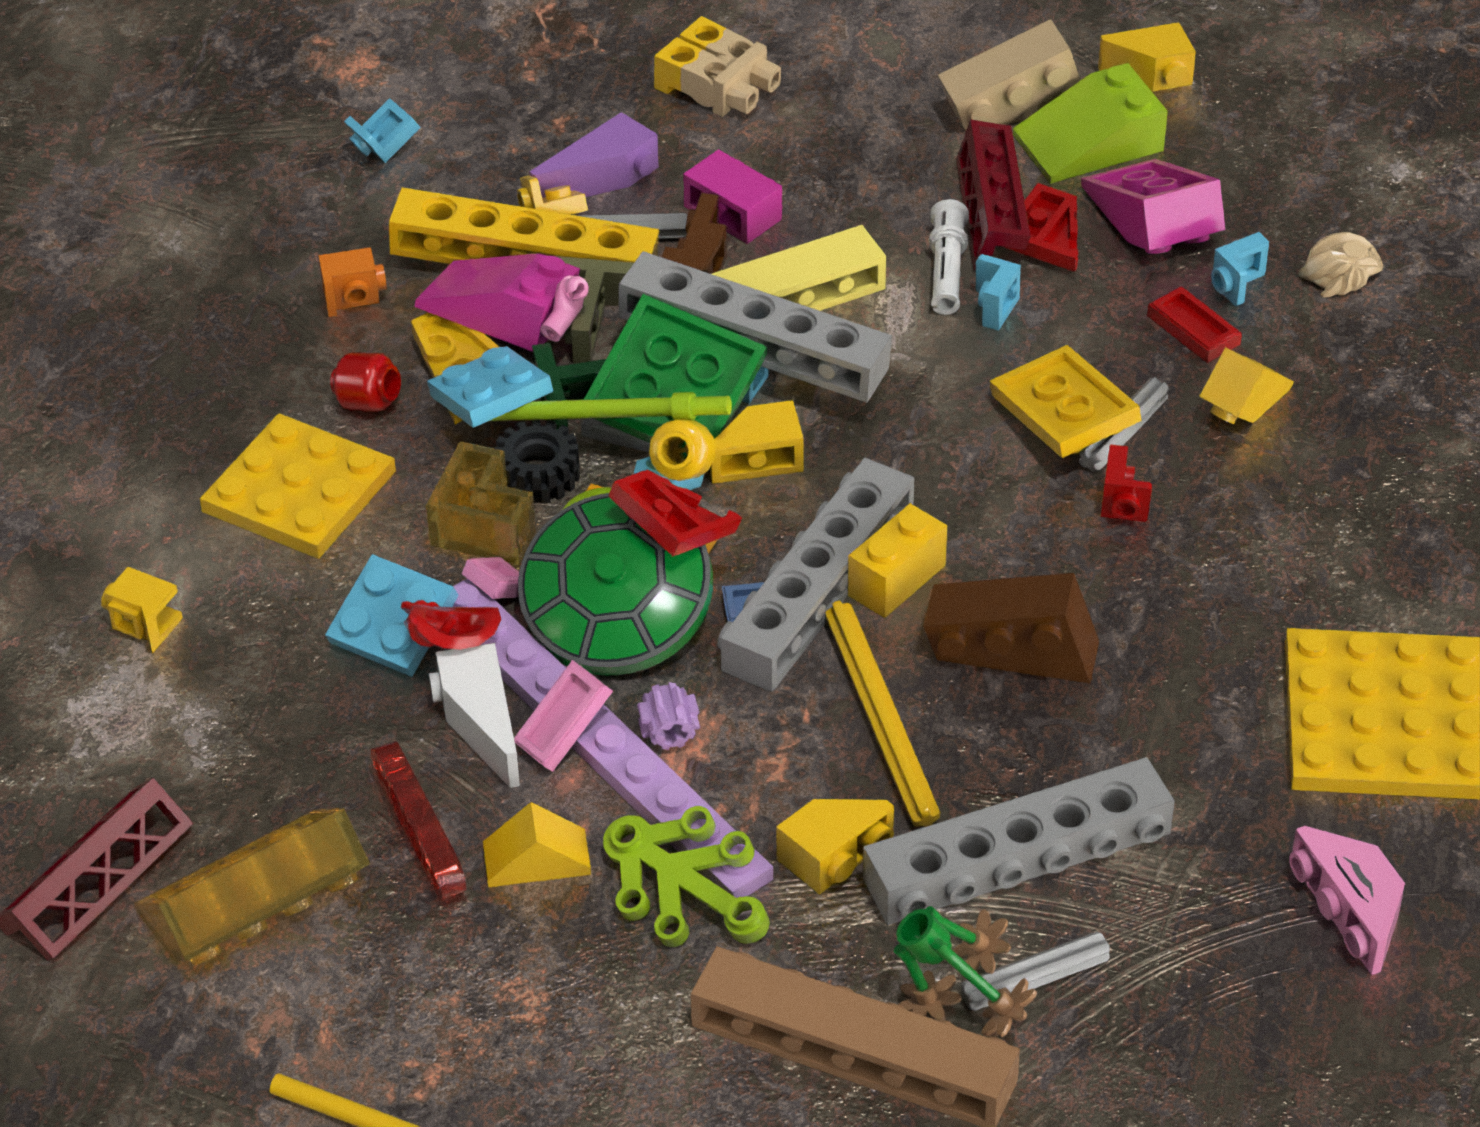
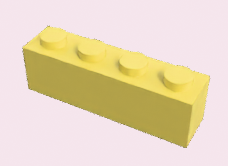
M863 225L712 273V275L821 311L886 289V255Z

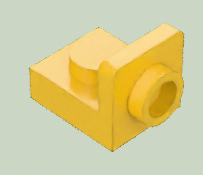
M529 175L520 177L522 188L517 189L520 207L569 215L588 210L585 193L575 190L571 191L570 185L547 189L544 191L545 197L542 198L537 178Z

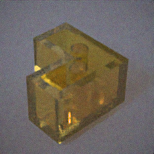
M459 442L426 504L430 546L484 558L501 557L507 563L520 565L536 533L533 492L507 487L505 454L503 450Z

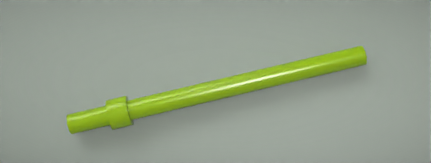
M694 392L673 393L672 397L532 401L489 421L672 416L674 420H695L696 416L730 415L732 402L730 396L696 397Z

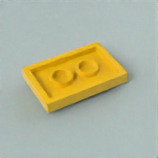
M1068 345L989 381L992 396L1061 458L1078 453L1083 448L1108 436L1118 434L1123 429L1142 421L1140 406Z

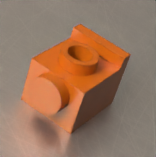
M371 247L318 255L328 317L337 316V310L380 303L378 291L387 290L383 264H374Z

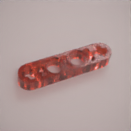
M393 741L371 749L372 763L379 783L437 897L443 900L465 892L466 881L458 857L398 742Z

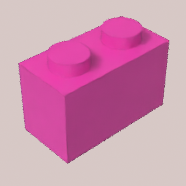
M719 149L683 173L684 207L688 210H696L701 193L718 195L719 224L726 225L727 233L746 244H749L782 220V186Z

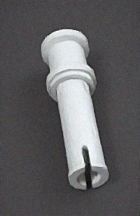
M952 199L937 202L930 212V220L934 230L929 236V247L935 254L931 306H933L935 312L943 315L953 314L960 307L961 255L968 246V237L964 231V227L968 224L969 220L968 208L963 203ZM944 212H946V219H942Z

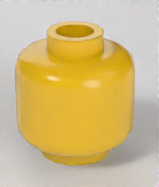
M677 419L664 423L655 431L649 447L651 463L658 473L667 479L676 481L690 480L703 475L712 465L716 452L714 438L707 427L697 421Z

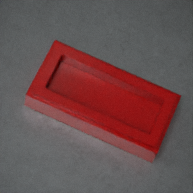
M1182 286L1148 304L1147 316L1206 363L1221 356L1225 347L1232 350L1241 345L1242 333Z

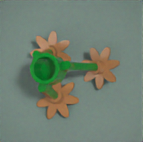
M928 906L926 909L914 910L907 914L897 928L896 936L899 944L895 946L894 953L905 963L914 984L906 983L900 986L901 992L908 999L900 1002L898 1005L908 1011L926 1017L929 1013L934 1020H945V1011L942 1006H953L962 1000L959 993L950 991L956 983L955 975H948L936 983L933 972L927 970L922 973L918 962L934 965L945 959L989 999L988 1005L990 1007L982 1013L985 1018L990 1019L982 1029L981 1033L984 1036H989L997 1031L1000 1037H1004L1011 1029L1012 1019L1017 1021L1025 1020L1027 1013L1024 1007L1033 1001L1037 991L1033 988L1028 990L1029 983L1026 978L1020 980L1012 992L1006 987L996 990L976 972L981 964L986 973L993 974L996 970V962L992 953L1003 954L1010 951V944L999 939L1008 927V920L1005 918H1001L991 924L990 913L983 909L979 913L975 928L967 923L958 925L943 917L934 907ZM950 934L963 940V943L953 950L951 949Z

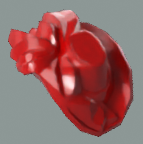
M417 600L415 603L405 601L400 606L408 614L404 625L412 640L418 645L425 647L435 645L445 649L462 650L479 646L495 634L502 620L499 608L440 607L436 602L427 603L424 600Z

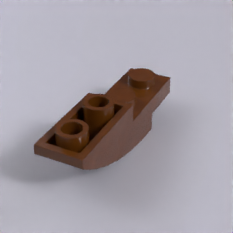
M701 193L696 210L690 209L688 212L686 238H679L677 248L665 246L662 258L709 274L723 269L727 259L726 225L719 224L718 195Z

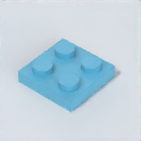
M507 346L489 349L482 354V357L464 365L450 366L441 375L427 381L431 397L473 428L553 392L550 376Z
M372 554L325 636L333 645L413 677L429 647L418 645L412 640L404 625L408 614L400 608L401 603L405 601L415 603L417 600H424L427 603L436 602L440 607H452L459 595L451 585Z

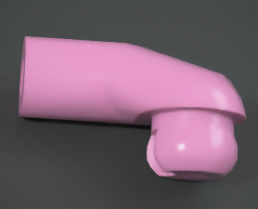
M569 275L565 276L557 284L553 311L540 328L541 333L547 339L554 342L559 341L580 313L584 298L589 291L588 283L584 278Z

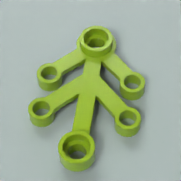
M693 806L687 809L682 818L650 825L642 817L628 815L616 819L609 825L603 837V846L609 858L620 864L622 889L616 895V906L622 916L630 921L640 920L648 914L650 900L642 888V863L657 872L660 915L655 920L654 930L662 944L668 947H677L683 944L689 936V927L682 914L680 888L724 916V923L736 941L744 944L757 942L765 936L770 925L769 916L762 903L756 898L749 896L736 898L696 872L724 865L743 867L750 863L754 857L755 850L749 837L744 832H730L717 845L671 854L657 846L690 838L695 842L709 839L715 832L716 824L709 810L703 806ZM696 820H706L701 828H691L692 823ZM635 834L630 842L621 843L626 836ZM737 844L745 845V848L739 854H729L733 846ZM634 897L641 898L637 906L625 908L630 899ZM752 910L749 918L742 921L736 920L742 912ZM673 923L680 924L675 933L664 934L668 925Z

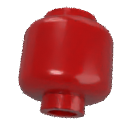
M353 352L345 354L338 361L336 368L331 373L330 386L337 401L343 408L349 411L379 412L386 410L398 397L401 389V376L398 368L394 366L391 359L382 353Z

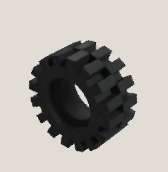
M532 420L533 426L529 427L526 426L524 421L517 423V431H514L511 427L504 430V437L499 436L496 441L497 447H494L496 477L498 485L501 484V490L505 494L511 492L512 499L518 502L522 496H526L527 504H534L535 498L542 497V504L551 503L550 495L553 494L558 500L565 497L564 489L571 492L575 488V481L578 482L580 478L579 450L574 433L569 435V428L564 425L556 429V422L548 420L546 426H541L540 420ZM532 459L550 460L543 464L524 463Z

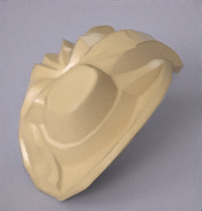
M1347 231L1332 233L1320 239L1311 248L1304 267L1298 270V275L1302 279L1311 281L1325 289L1321 293L1322 297L1342 296L1366 285L1368 277L1383 270L1384 266L1379 254L1370 242L1360 235Z

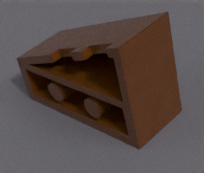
M1074 573L933 585L923 627L937 660L1091 684L1099 639Z

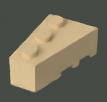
M1051 19L938 74L949 105L965 132L970 119L1003 125L1024 121L1081 80L1071 50Z

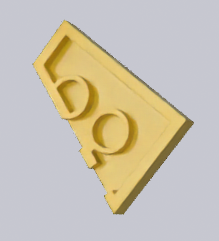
M429 312L411 321L412 334L433 378L441 375L450 366L464 365L482 357L485 351L499 347L484 333ZM448 410L453 419L454 424L463 421L457 415Z

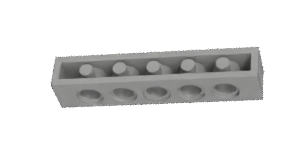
M644 251L619 283V318L628 320L642 294H645L767 346V356L761 365L764 368L866 403L889 369L892 335Z
M865 457L852 473L848 472L845 474L836 494L829 502L824 501L821 504L812 524L806 531L802 530L797 534L788 554L782 561L777 560L772 565L764 584L758 591L754 590L748 595L740 614L733 622H727L722 628L717 642L718 648L721 649V671L767 691L773 692L827 623L825 617L826 610L832 607L833 602L838 600L843 602L847 597L848 555L910 503L914 504L913 476Z
M1145 757L863 846V881L886 924H893L902 921L907 914L914 910L926 909L928 906L939 909L951 904H962L976 896L1001 888H1012L1023 881L1048 873H1059L1069 866L1094 858H1105L1116 851L1134 845L1155 842L1161 837L1171 834L1175 800L1149 759Z

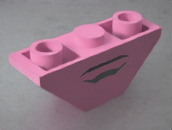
M1308 826L1297 828L1292 853L1289 856L1290 867L1298 881L1305 882L1316 897L1317 905L1322 915L1327 920L1332 919L1342 933L1349 953L1354 958H1359L1371 975L1381 972L1398 920L1405 882L1377 845Z

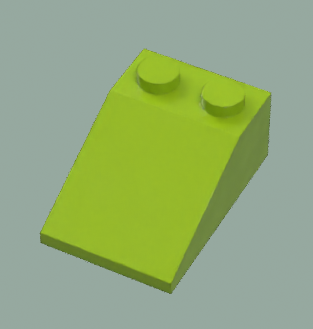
M1125 63L1090 73L1013 128V136L1048 182L1052 184L1164 151L1168 111L1130 64Z

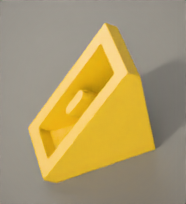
M532 802L483 841L488 888L591 875L585 829Z

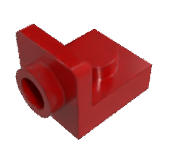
M1110 444L1100 517L1146 522L1149 515L1152 484L1150 482L1134 480L1135 467L1126 466L1129 446Z

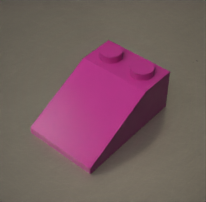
M1158 159L1081 178L1082 188L1124 239L1132 245L1145 249L1146 253L1159 254L1168 252L1172 249V244L1183 241L1185 243L1204 242L1210 239L1209 234L1225 230L1221 185L1218 178Z
M540 253L453 261L415 300L414 307L532 351V345L544 344L548 340L541 333L540 328L553 311L557 284L565 276H579L580 268L567 264L556 256H545Z

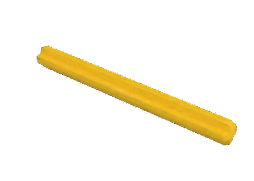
M840 600L832 603V607L825 612L826 620L910 820L915 827L923 826L924 828L933 825V822L940 819L941 812L855 611L850 603L842 604Z

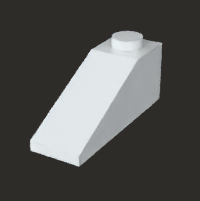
M495 643L462 650L452 649L436 652L438 672L429 673L433 703L443 701L446 722L509 788L520 786L517 752Z

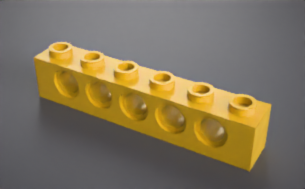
M403 187L400 190L389 220V249L391 255L451 264L457 260L538 253L545 256L635 263L643 251L658 256L659 229Z

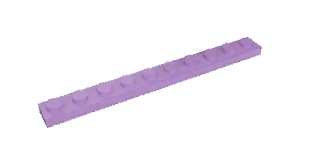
M469 579L454 585L453 587L459 596L452 607L489 606L499 608L502 620L495 634L481 645L495 643L502 680L531 709L535 710L566 667L495 599H492ZM604 704L571 747L650 825L681 819L684 812L693 806L707 808L716 824L714 834L702 842H695L690 838L670 842L669 844L678 852L720 844L726 834L736 831ZM696 820L692 823L691 828H701L706 820ZM737 844L733 846L729 854H739L743 851L745 845ZM756 850L751 862L743 867L724 865L698 870L702 876L736 898L749 896L773 880V866Z

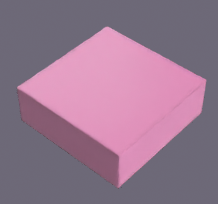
M501 557L467 559L461 574L492 599L519 597V571Z

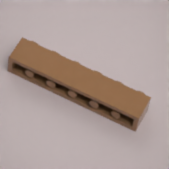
M717 946L691 992L692 1027L981 1127H997L1018 1081L1020 1048L1008 1045L999 1038L985 1037L958 1028L946 1020H934L908 1011L898 1004L884 1003L855 993L848 987L834 986L807 977L795 969H784L757 960L744 952H733Z

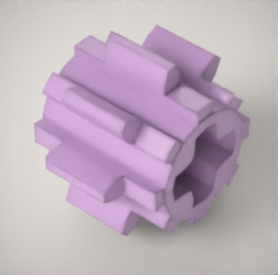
M671 682L668 685L659 686L657 684L652 686V690L648 694L644 693L642 697L643 702L637 704L640 715L638 721L643 738L650 737L654 745L658 744V746L666 750L676 746L681 748L686 745L685 742L689 738H694L695 730L700 728L697 717L699 709L694 694L687 695L684 687L679 688V686H676V683Z

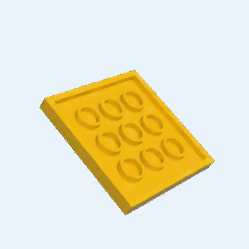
M1287 628L1285 654L1291 790L1480 800V637Z

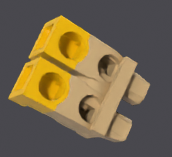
M703 16L686 28L679 35V38L673 39L654 56L655 89L666 94L677 89L690 95L702 106H713V113L722 117L732 108L748 114L756 107L759 100V89L756 87L772 93L781 83V67L767 60V46L759 42L753 44L747 38Z

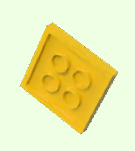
M278 413L200 497L201 511L320 559L396 472L395 458Z

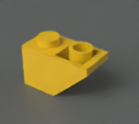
M813 799L776 826V860L818 894H821L834 883L845 881L853 873L855 867L863 862V846L894 836V805L888 800Z

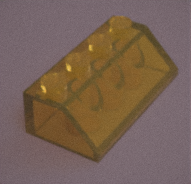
M344 808L315 809L134 902V906L173 960H191L193 965H197L221 953L222 950L219 944L237 935L239 941H242L268 928L265 920L281 911H283L285 916H290L311 906L314 903L311 895L326 887L332 893L359 880L356 872L370 865V862Z

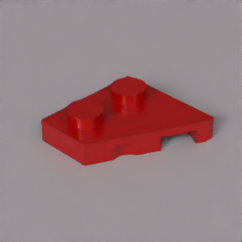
M1037 183L1024 200L1031 236L1026 250L1005 248L1075 272L1078 265L1077 196Z
M644 470L614 481L608 495L624 510L628 517L638 523L673 557L736 533L742 520L740 515L731 510L727 512L726 516L721 517L700 507L701 495L686 488L675 486L668 479L650 470Z

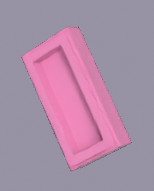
M572 660L516 734L514 742L540 764L553 772L613 691Z

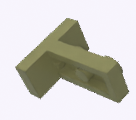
M556 256L565 263L580 268L579 276L588 283L589 291L584 298L583 307L565 332V344L572 345L573 363L592 361L606 305L619 306V283L634 263Z

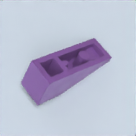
M621 112L529 171V175L538 179L542 198L545 197V190L564 185H570L571 191L575 190L585 193V197L627 188L659 167L657 134Z

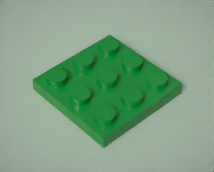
M642 294L584 400L672 397L673 393L694 392L696 397L730 396L732 402L730 415H699L694 420L707 427L715 439L733 419L767 356V346ZM672 416L593 418L650 443L652 436L660 426L674 420Z

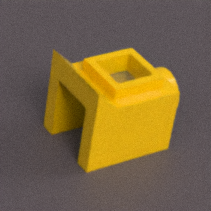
M127 567L115 582L110 583L105 588L101 598L102 608L109 612L112 629L140 640H147L152 654L183 619L181 611L166 606L178 592L177 585L131 567Z

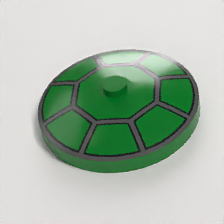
M605 493L571 504L543 525L524 554L518 577V595L522 613L532 635L559 662L568 666L573 660L591 674L611 676L635 673L653 667L670 658L689 642L699 629L709 609L713 592V571L706 545L673 557L638 523L628 517L624 510L608 496L609 493Z

